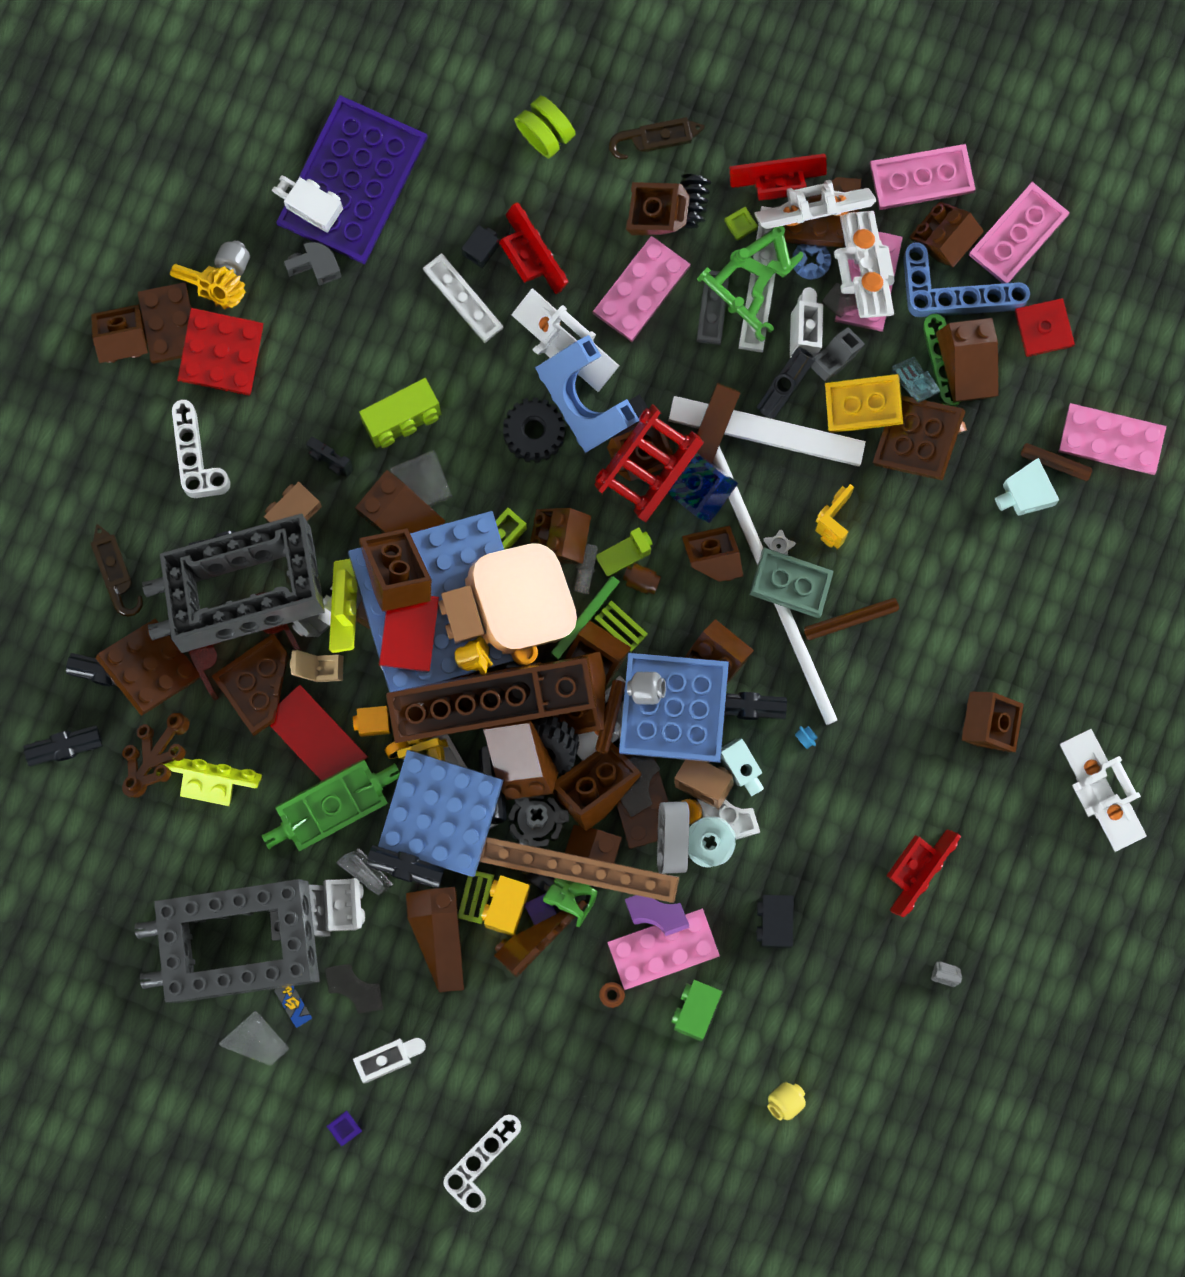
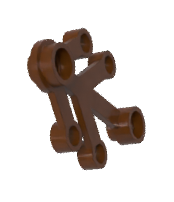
M181 713L171 714L167 718L168 727L154 748L152 744L154 730L147 724H143L137 729V736L142 739L143 764L138 770L137 759L140 756V751L136 747L128 745L124 748L122 755L128 760V777L123 782L122 790L126 796L131 798L140 797L145 793L148 785L169 780L171 770L163 764L174 760H182L185 757L186 751L179 744H173L168 752L163 754L162 752L175 734L182 735L188 730L190 725L188 718ZM152 768H155L154 773L147 775Z

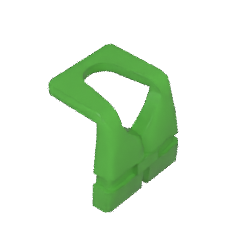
M555 878L554 884L546 892L543 901L578 917L576 926L580 927L595 903L597 890L587 884ZM590 895L589 904L583 912L578 907L575 897Z

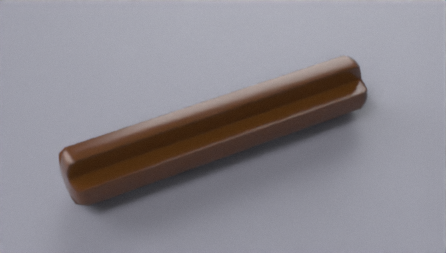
M1025 443L1022 448L1021 456L1034 461L1039 458L1042 465L1084 481H1088L1091 476L1092 468L1029 443Z
M613 680L604 714V729L600 730L595 747L597 752H609L625 690V682Z

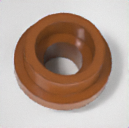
M609 982L601 988L599 996L601 1002L606 1007L615 1008L624 1001L625 992L618 983ZM611 990L617 993V997L614 1000H610L607 997V993Z

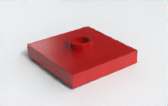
M1063 298L1015 309L1026 357L1074 347L1075 342Z

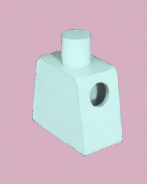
M1039 458L1005 480L1003 487L1006 493L995 497L996 504L1001 511L1013 506L1017 515L1053 507L1059 501Z
M734 739L721 748L720 761L731 772L737 786L745 785L751 796L763 790L764 787L757 778V776L762 774V771L743 739ZM743 765L747 767V773L745 775H742V773L740 772V769Z

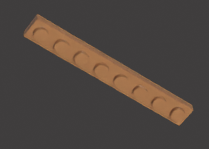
M486 837L479 861L671 903L675 902L679 877L491 837Z

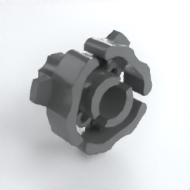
M544 795L514 799L515 804L508 816L509 822L513 823L515 814L519 811L517 822L519 829L524 834H519L514 824L510 826V833L519 844L538 848H547L549 840L535 841L533 838H542L548 835L553 829L554 824H556V831L552 834L550 840L557 841L562 830V824L569 822L568 811L561 810L553 798H548L546 803L543 802ZM538 814L541 816V821L538 819L535 822L532 821L534 815Z

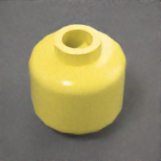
M782 1083L769 1095L767 1107L778 1120H792L805 1107V1092L798 1084Z

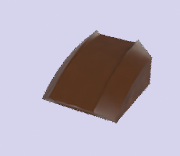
M632 182L629 219L626 230L631 235L672 233L686 225L690 196L682 184Z
M639 422L610 439L607 449L612 459ZM651 426L643 439L668 456H674L667 436ZM637 446L629 456L630 460L649 473L664 468V464ZM623 466L618 471V474L628 481L639 478Z

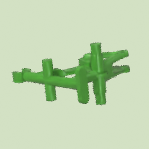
M784 226L774 227L746 248L735 250L730 256V262L715 278L709 273L711 270L708 267L697 278L699 282L703 280L729 305L728 311L730 313L737 312L756 330V338L761 342L766 339L761 334L762 328L767 329L770 333L774 330L770 323H762L756 318L764 301V296L762 295L764 287L774 273L785 277L803 258V253L800 251L795 257L790 259L784 237ZM770 243H774L778 261L771 260L765 266L750 258ZM741 267L758 276L751 292L753 301L749 309L743 305L744 299L742 297L735 298L722 286L723 282L737 268Z

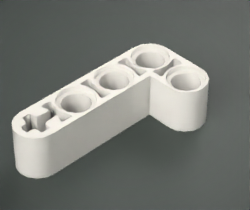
M187 400L177 401L172 407V416L183 490L191 498L226 493L231 483L227 473L220 468L204 469L198 419L194 406ZM184 409L188 410V412L186 413L188 424H184V420L181 416V414H183ZM187 432L194 434L193 439L189 442L181 440L183 434ZM189 456L197 458L196 463L192 466L184 464ZM221 476L224 478L221 486L212 485L215 477ZM192 480L200 481L199 487L195 490L187 488L188 483Z
M513 1115L502 1117L445 1176L444 1187L466 1210L477 1212L485 1206V1195L473 1181L520 1133L521 1123L517 1117ZM514 1120L516 1122L514 1125L516 1131L514 1133L508 1131L504 1135L508 1140L503 1143L502 1139L493 1132L498 1129L501 1133L505 1129L504 1121L511 1122ZM488 1138L497 1139L499 1142L497 1151L493 1153L486 1151L484 1144ZM472 1156L478 1157L481 1161V1166L477 1171H470L467 1168V1160ZM453 1175H459L463 1180V1185L458 1190H453L449 1186V1179ZM471 1193H477L481 1197V1204L477 1208H471L467 1204V1197Z

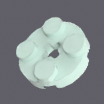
M714 816L702 817L689 827V857L696 864L703 867H713L725 863L729 860L735 849V832L721 818ZM712 835L715 837L714 841L717 843V846L707 848L704 837L709 838Z

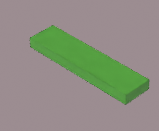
M614 576L610 577L577 619L573 631L561 639L551 652L550 657L555 661L562 657L578 633L592 619L619 585V580Z

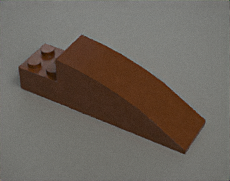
M588 656L543 664L538 662L490 671L484 675L479 673L386 693L395 743L588 710L597 706Z

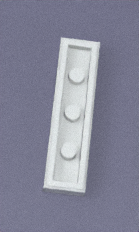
M442 253L423 267V271L484 344L504 329L503 325Z

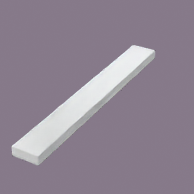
M674 396L668 421L699 428L708 404ZM733 410L724 435L859 467L866 441Z

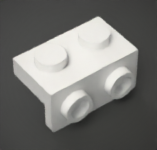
M359 878L323 881L326 931H348L362 928V924L365 922L364 909H361L360 899L363 898L364 891L362 883H359Z

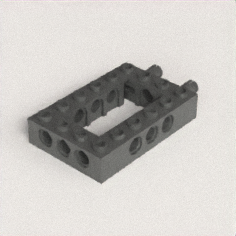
M302 513L161 553L160 560L163 577L142 582V586H145L142 588L146 597L165 592L169 620L148 625V629H151L148 630L151 639L156 640L171 635L172 641L182 653L325 613L312 531ZM279 558H287L289 571L286 572L291 581L292 592L283 586L276 587L274 591L260 595L252 594L249 598L235 602L227 601L224 605L210 609L207 607L200 609L196 582Z
M297 879L154 901L156 920L137 922L135 924V929L143 930L135 932L138 939L158 935L162 970L141 973L140 980L150 979V981L140 983L143 989L163 986L165 1003H181L320 982L309 884L305 880ZM278 911L283 959L194 972L193 965H196L195 959L192 958L191 940L193 935L190 934L189 922L204 923L206 922L205 920L213 918L229 919V916L233 915L250 916L253 915V912Z

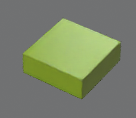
M746 206L724 219L737 241L758 229V225Z

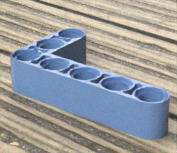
M915 242L906 249L903 262L909 312L915 317H928L931 314L947 316L1015 311L1016 308L1024 307L1030 297V290L1023 283L931 289L927 248L923 244ZM917 252L921 255L922 259L915 261L910 258L909 254ZM920 276L924 283L915 284L912 281V277ZM1019 292L1024 299L1016 301L1011 294ZM995 294L999 301L993 303L988 300L987 295ZM971 296L975 303L971 305L966 304L963 301V297ZM942 297L947 298L951 304L949 306H942L938 299ZM921 299L926 303V307L918 308L914 301Z

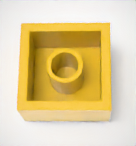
M501 875L499 881L494 880L489 893L493 897L491 904L485 905L481 917L485 921V927L512 937L515 936L525 907L524 904L530 892V885Z

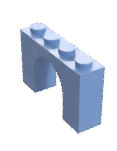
M589 335L574 342L535 367L540 380L547 387L553 402L557 404L564 416L565 422L572 429L578 444L585 453L639 421L627 399L606 412L591 411L579 400L575 389L578 373L582 368L601 357L600 352Z

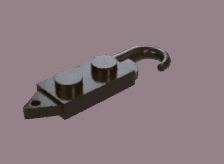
M687 117L639 126V128L616 133L609 142V150L614 157L622 160L627 159L628 155L619 153L617 151V144L625 140L632 139L634 146L639 151L644 152L692 143V139L704 130L705 126L689 121Z
M96 524L94 539L90 544L113 606L117 613L122 616H134L142 609L143 598L138 596V603L132 609L124 606L120 595L127 592L131 587L128 570L115 535L109 534Z

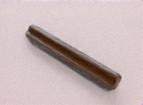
M891 598L806 626L804 634L807 640H812L897 612L899 605L896 598Z

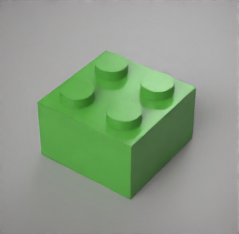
M696 980L693 981L692 985L687 983L681 999L685 1001L682 1009L677 1007L671 1023L676 1024L674 1030L702 1041L722 991Z

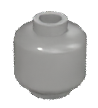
M239 241L225 242L220 246L214 263L216 268L225 266L228 271L233 269L234 274L240 276L244 273L250 259V254L245 245Z
M636 672L632 681L627 683V693L629 696H632L636 704H658L666 694L665 679L661 678L657 672Z

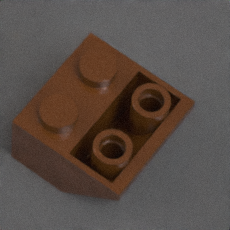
M939 201L909 238L914 243L923 244L927 248L928 254L938 262L954 267L984 231L970 212Z
M572 508L536 509L530 544H541L548 547L555 553L562 564H583L591 516Z
M715 619L701 633L684 658L729 662L728 684L754 650Z

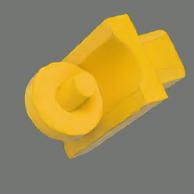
M432 737L407 741L408 744L416 745L398 750L397 755L398 758L405 759L407 750H411L445 761L443 748L448 747L446 739L440 740L439 738L427 741V739Z

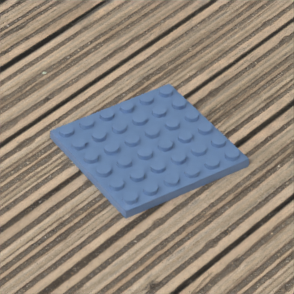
M493 511L411 533V537L432 579L431 596H437L439 600H443L441 593L466 586L465 578H467L469 568L473 562L489 553L504 550ZM360 547L349 550L348 555L380 659L386 611L382 612L375 597ZM439 603L430 672L382 666L389 692L478 672L463 670L456 664L455 650L476 639L455 644L454 638L449 640L445 625L449 624L447 614H441ZM479 613V617H480L481 624H482V627H483V631H484V634H485L486 631H485V628H484V625H483V622H482V619H481V616H480V613ZM490 643L487 644L489 646L488 657L493 663L487 669L514 661L511 654H502V651L497 650Z

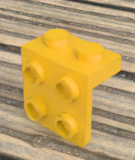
M851 484L847 488L842 486L833 497L834 500L831 502L832 506L826 505L820 511L816 520L818 524L815 531L822 536L821 540L831 548L834 546L839 549L845 542L848 531L837 523L833 517L851 497L854 486Z

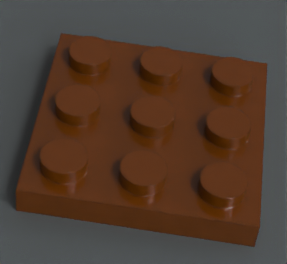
M901 396L903 424L884 427L873 464L883 468L943 481L965 411L959 407L925 400L919 401L916 398Z
M156 618L101 651L96 656V660L141 716L196 682L201 676L184 653L178 649L169 635L156 640L151 639L148 631L151 629H148V625L159 623Z

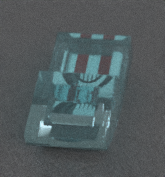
M914 356L893 366L892 372L894 375H899L901 385L918 403L940 393V389L929 372L923 371Z

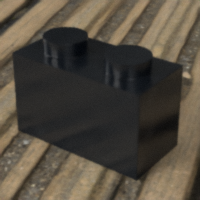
M763 895L762 901H757V916H762L761 926H757L756 940L761 941V947H793V895Z

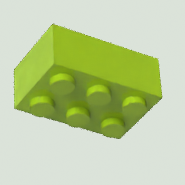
M424 378L359 411L374 446L376 448L380 446L385 448L395 442V438L401 435L407 437L416 432L417 427L423 424L426 426L436 422L439 419L438 416L441 415V410L435 394L427 379Z

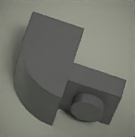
M305 243V254L295 253L289 256L288 260L284 261L289 277L313 269L319 286L342 278L333 253L329 248L320 243Z
M847 327L836 335L824 350L814 356L816 360L811 368L826 381L844 369L859 353L865 343Z

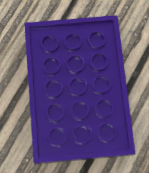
M340 95L299 178L305 181L311 179L320 186V190L325 193L331 191L341 199L343 210L328 233L286 209V206H284L276 222L277 225L365 265L428 135Z

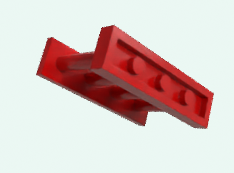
M653 404L649 409L646 408L639 417L640 422L606 469L600 470L595 478V486L599 492L603 493L607 487H610L635 504L634 512L644 522H647L704 443L700 436L693 431L689 435L683 436L658 419L660 411ZM651 426L679 444V449L674 456H668L643 439ZM636 446L664 464V469L659 476L652 475L629 459ZM622 466L649 484L650 489L645 496H639L614 479Z

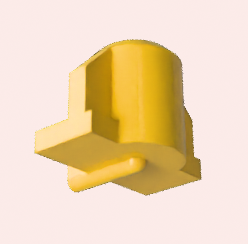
M482 636L455 650L456 664L463 670H479L484 675L487 673V667L493 665L488 657L489 646Z

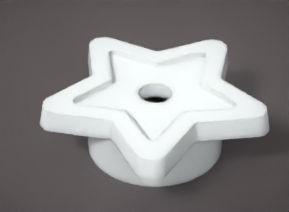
M779 530L774 537L764 538V542L769 549L788 555V550L795 546L794 541H790L785 537L783 530Z

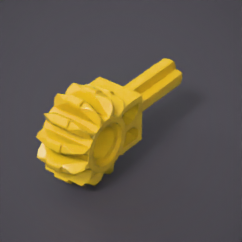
M174 264L170 271L172 277L197 285L198 296L213 300L215 306L221 305L223 309L236 306L246 293L244 290L245 283L240 281L241 276L234 274L233 269L228 271L225 266L222 268L208 266L201 273Z

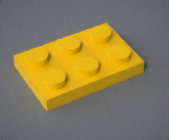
M898 374L825 383L828 430L830 433L903 424L900 377Z

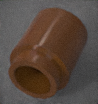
M634 563L633 567H627L623 580L627 581L626 586L647 595L648 593L654 595L662 576L657 575V572Z

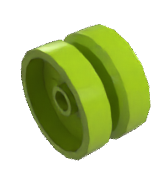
M540 95L530 104L531 112L524 110L514 120L527 141L544 157L551 158L560 150L559 142L566 144L576 134L573 126L559 108L549 99Z

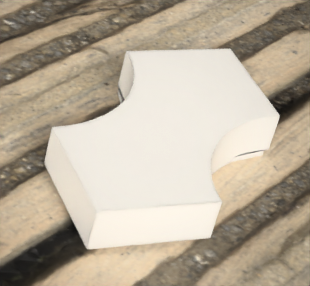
M697 799L702 807V816H714L726 821L735 832L736 840L760 833L753 808H737L725 799L720 809H717Z

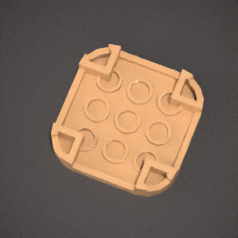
M527 544L489 553L473 562L469 568L468 576L465 578V585L471 586L486 631L482 637L486 644L490 643L497 650L502 651V654H512L515 651L551 642L555 643L568 636L575 628L577 621L576 609L560 562L555 553L548 547L541 544Z

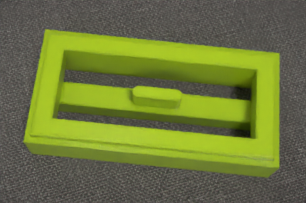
M610 601L601 613L594 618L608 633L631 647L630 653L648 635L613 601ZM612 609V610H613L617 615H619L628 625H630L640 636L637 638L628 628H626V627H625L617 618H615L609 611ZM606 616L633 641L632 645L602 618Z
M476 871L475 876L478 877L469 915H465L464 912L473 880L471 876L467 877L458 919L482 925L483 920L481 917L484 907L488 903L494 875ZM483 878H486L488 880L477 918L474 917Z

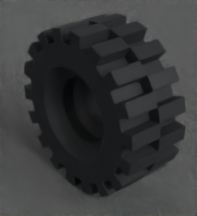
M533 397L532 401H528V398L523 399V403H515L513 409H509L506 419L504 418L503 433L505 443L509 451L513 452L518 459L523 458L528 463H530V460H535V463H540L541 459L547 461L552 454L556 455L559 447L563 445L565 437L563 416L561 412L557 411V407L554 404L551 406L545 399H543V402L538 401V398ZM538 421L543 425L544 432L539 438L531 439L525 434L524 428L528 422Z
M554 716L552 720L548 719V717L532 719L531 722L544 746L549 748L547 751L558 770V775H564V772L570 771L571 766L573 767L579 747L578 734H574L575 729L573 727L567 728V722L563 720L560 723L558 718Z

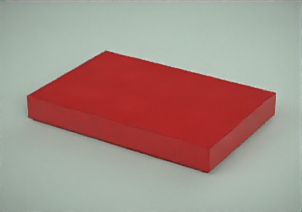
M431 596V601L386 611L379 666L430 672L439 597Z

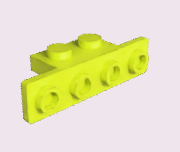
M350 559L335 561L333 567L329 650L332 653L353 650L355 644L358 585Z
M183 758L180 761L174 760L163 764L171 771L183 774L181 797L229 806L231 803L234 784L258 788L262 779V774H258L254 770L234 769L226 764H209L202 759L190 760Z

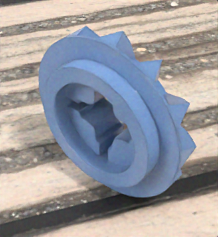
M807 244L797 246L792 258L800 251L803 253V258L794 267L796 273L806 279L822 277L828 271L831 264V254L826 246ZM818 253L816 258L817 264L811 262L804 266L807 261L806 254L813 256Z

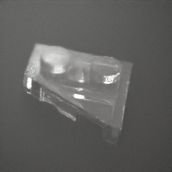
M434 450L390 468L395 476L429 506L452 497Z
M360 848L343 855L336 862L377 895L387 892L393 886L392 882L381 871L366 866L368 857Z
M256 1010L219 1043L221 1047L270 1066L290 1049Z

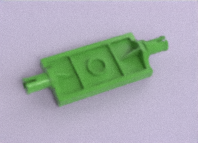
M362 759L276 805L275 808L282 822L281 826L261 835L267 848L271 849V847L289 838V840H293L298 851H301L383 807L388 803L381 792L383 790L382 787L399 779L400 772L394 763L377 774L371 773L365 760Z

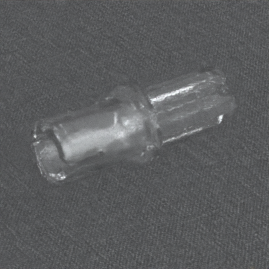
M586 544L583 564L576 566L578 574L574 588L575 592L589 594L592 575L596 572L594 565L598 547L595 545Z

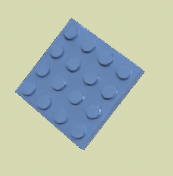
M628 653L619 754L720 763L729 662ZM636 672H657L661 678L665 679L666 694L658 704H636L632 696L628 695L627 683L632 681Z
M407 750L378 847L397 853L398 851L419 857V860L475 877L504 780Z

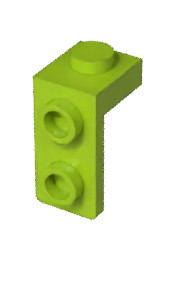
M638 527L630 532L629 538L597 554L596 559L605 575L610 577L650 555V546L653 543L646 531L642 533Z

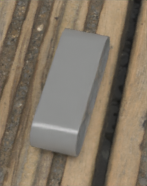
M686 801L661 802L658 812V871L661 874L686 873L689 846L688 803Z

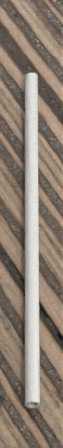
M719 446L713 463L722 470L719 473V477L758 565L763 546ZM774 603L825 724L829 725L836 722V715L790 609Z

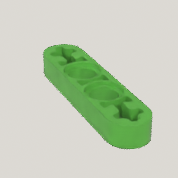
M931 314L925 319L923 331L939 397L942 404L956 407L960 402L953 403L950 398L945 397L948 394V386L942 387V384L949 383L947 378H943L939 374V369L944 366L942 355L936 354L933 350V346L939 342L938 338L931 340V338H934L935 332L933 328L928 327L931 321L935 320L936 324H940L937 330L939 331L946 326V321L939 314Z

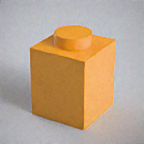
M387 706L357 708V715L353 716L354 731L359 730L360 737L390 734Z

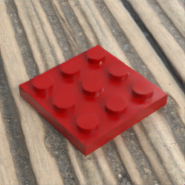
M191 308L177 381L250 396L264 323Z

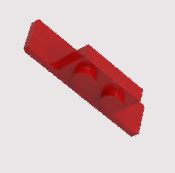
M825 154L730 166V185L732 188L755 185L759 201L787 197V189L792 188L796 190L807 187L805 178L826 175L827 158Z
M518 202L514 203L506 213V217L516 233L502 238L499 244L524 283L543 275L554 293L558 294L568 284L566 275L553 258L552 252L544 244L539 232L530 222L527 213Z
M947 829L934 848L921 837L916 835L913 837L886 875L903 889L898 899L890 908L892 913L904 918L913 910L916 900L927 890L933 876L942 869L943 862L948 855L956 849L961 838L958 833Z

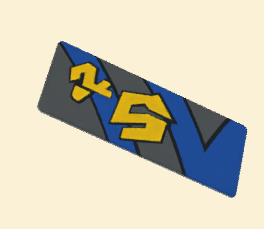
M294 986L274 990L296 1028L312 1019Z

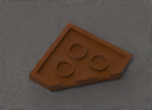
M837 177L831 181L834 191L849 192L861 189V179ZM822 194L811 196L806 201L808 203L818 202L821 200ZM859 209L849 211L848 213L859 212ZM829 215L815 218L795 226L783 225L786 243L846 247L840 216Z
M274 633L212 675L253 736L275 722L289 657Z

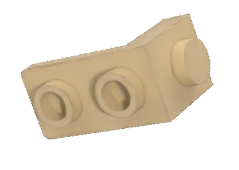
M292 650V657L290 659L291 675L315 682L343 681L344 656H316L299 650Z

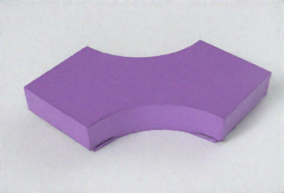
M638 895L625 899L634 924H653L659 927L665 936L690 928L681 903L664 904L653 898Z

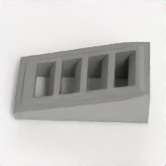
M936 962L931 979L932 981L955 987L961 984V970L950 964Z

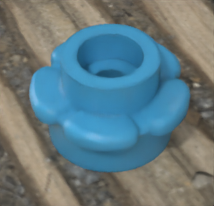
M800 726V730L795 733L798 740L806 749L812 745L816 746L814 741L817 739L816 734L809 726L805 729Z

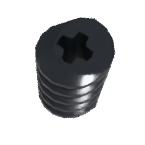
M683 174L681 175L683 179L680 181V184L683 185L690 196L687 221L683 227L698 228V223L705 222L706 220L704 217L699 216V214L707 212V209L701 207V204H707L708 199L702 197V195L710 193L703 186L710 185L711 181L700 175Z

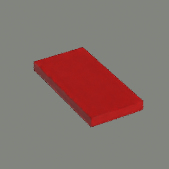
M301 685L295 688L278 704L275 722L270 727L321 781L362 759L366 760L368 758Z

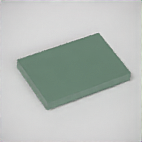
M764 547L749 595L820 618L834 571Z

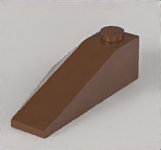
M436 888L406 893L408 920L438 991L464 990L456 888Z
M582 900L577 905L583 910L587 903ZM561 911L511 937L509 941L504 938L495 947L497 951L494 955L495 958L517 978L576 916Z

